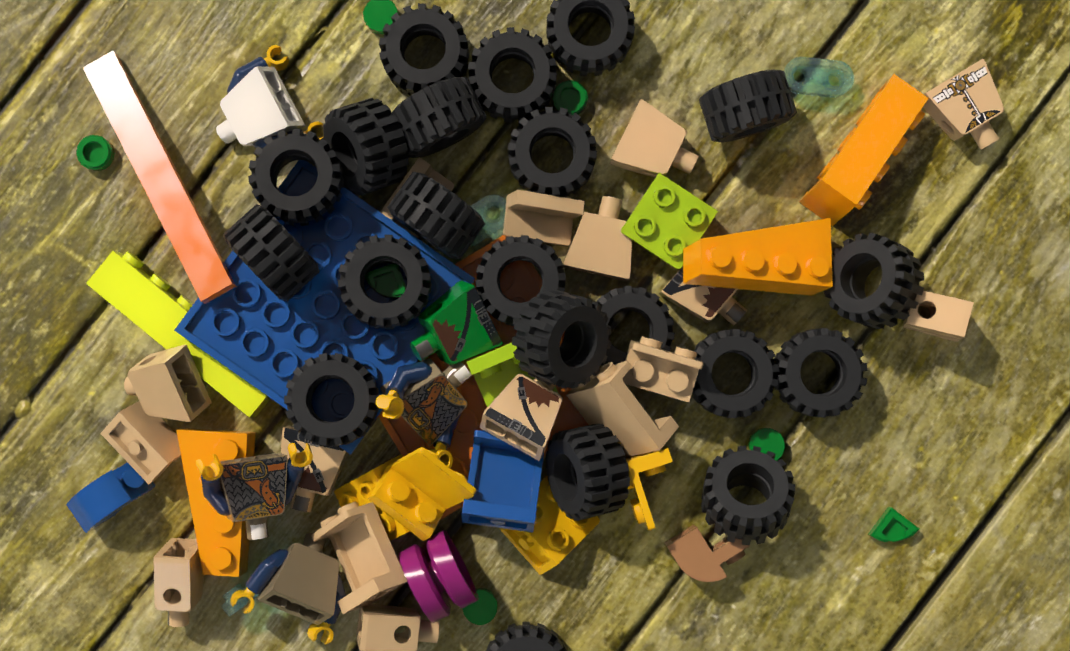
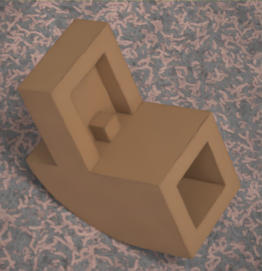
M694 524L664 542L679 567L691 578L703 582H715L726 578L727 575L720 564L726 562L727 565L738 561L745 556L744 550L750 546L742 545L741 539H735L733 543L727 541L726 537L709 548Z

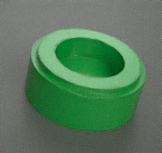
M370 0L364 8L363 18L367 27L372 32L384 34L383 28L385 24H392L391 17L396 12L398 13V10L391 0Z
M572 80L564 81L554 90L553 105L556 111H560L561 107L568 109V113L574 115V113L579 115L587 105V92L579 82Z
M99 135L86 136L79 142L76 150V155L81 165L93 171H102L108 168L113 162L115 155L112 144Z
M760 428L750 436L748 449L753 450V446L761 447L760 452L764 454L771 451L775 454L774 459L777 461L784 452L785 442L778 431L771 428Z
M476 588L479 597L478 601L462 608L469 622L475 625H484L491 622L496 616L498 602L495 595L488 589Z

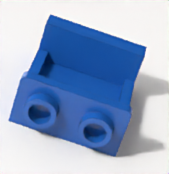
M475 430L468 483L476 488L477 491L474 497L464 499L462 523L533 533L544 453L540 461L484 430Z

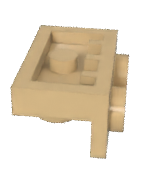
M643 336L640 342L631 340L625 361H628L632 368L623 377V382L640 389L690 402L699 369L702 370L704 362L696 359L697 352L677 346L675 353L661 349L663 342Z

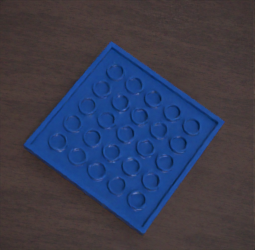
M298 160L279 186V191L287 196H300L307 193L317 181V168L305 160ZM344 187L340 191L342 194L340 202L336 201L334 203L335 209L331 214L326 212L322 215L323 220L317 223L315 220H311L309 225L301 226L299 223H294V226L285 224L282 220L278 221L316 261L320 270L288 302L279 299L239 256L232 251L224 263L236 287L206 304L202 303L198 297L174 331L285 409H287V404H284V395L287 396L288 393L286 385L288 380L291 381L293 379L295 369L297 367L301 368L306 364L304 361L307 359H314L319 357V354L325 353L329 355H335V353L343 354L358 361L374 377L379 393L382 395L384 393L380 388L391 381L398 367L418 362L419 359L412 351L410 342L425 334V331L418 317L410 320L406 326L401 327L400 325L394 327V329L386 330L385 328H372L366 323L363 324L348 310L338 288V280H340L341 275L339 273L340 265H344L346 261L345 255L348 251L353 252L356 249L355 244L361 240L365 243L370 240L369 237L375 235L378 238H385V235H393L395 239L399 240L401 237L407 240L408 244L412 247L415 246L420 251V254L428 264L432 286L426 308L457 282L462 280L473 284L475 278ZM392 263L378 264L374 266L370 271H373L375 269L384 267ZM399 267V269H400V271H401V274H402V276H403L404 282H405L406 287H407V277H406V274H405V272L402 270V268ZM366 279L364 280L365 291L373 301L377 303H390L397 300L378 294L370 287ZM333 378L327 379L320 383L313 393V410L324 421L337 422L343 420L353 409L354 393L345 381ZM379 408L375 420H377L384 409ZM364 436L354 440L353 443L339 445V447L352 454Z

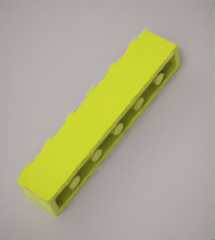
M112 251L86 284L166 350L187 345L201 378L249 418L256 417L271 398L174 331L194 303L183 295L177 298L170 293L168 289L171 285L156 273L150 276L141 268L144 263L131 252L127 251L123 254Z

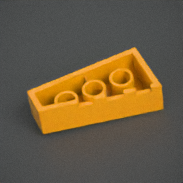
M893 74L880 88L855 123L857 128L854 127L837 148L839 154L836 153L816 178L819 181L805 193L799 203L822 219L831 218L832 226L854 207L860 210L872 195V192L868 190L873 181L878 183L890 168V165L886 163L890 155L896 156L908 141L904 137L908 128L914 130L923 119L925 113L921 109L929 98Z
M831 218L702 238L683 249V284L808 296L833 287Z
M178 429L176 432L203 575L239 577L246 573L248 569L249 540L247 539L245 521L233 522L227 516L218 514L203 495L201 473L196 466V460L201 459L204 466H209L214 460L213 454L217 455L219 461L252 457L255 451L256 432Z

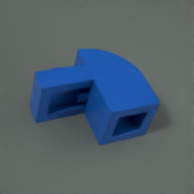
M127 462L91 482L75 494L66 505L84 532L87 533L115 516L126 505L151 491L156 485L154 482L148 485Z

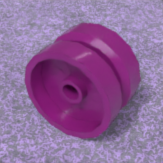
M445 530L427 539L426 546L429 556L417 544L398 554L409 587L423 612L432 623L450 615L451 605L448 595L453 603L460 608H464L479 599L470 573L454 542Z

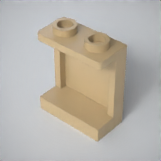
M628 361L618 364L609 362L600 368V372L596 376H590V382L585 385L580 383L578 388L571 389L566 396L588 425L603 424L604 427L612 430L613 435H616L621 448L624 450L625 458L661 450L679 428L678 424L672 416L652 420L623 382V377L632 368L631 364Z
M352 502L337 510L338 515L331 516L320 522L322 528L311 535L314 542L325 538L331 540L352 589L350 594L337 601L342 614L368 606L407 582L373 502L359 506L357 502Z

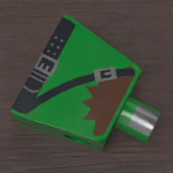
M462 280L452 286L418 316L425 334L410 342L412 351L420 361L436 353L440 360L449 365L456 364L503 344L475 286Z

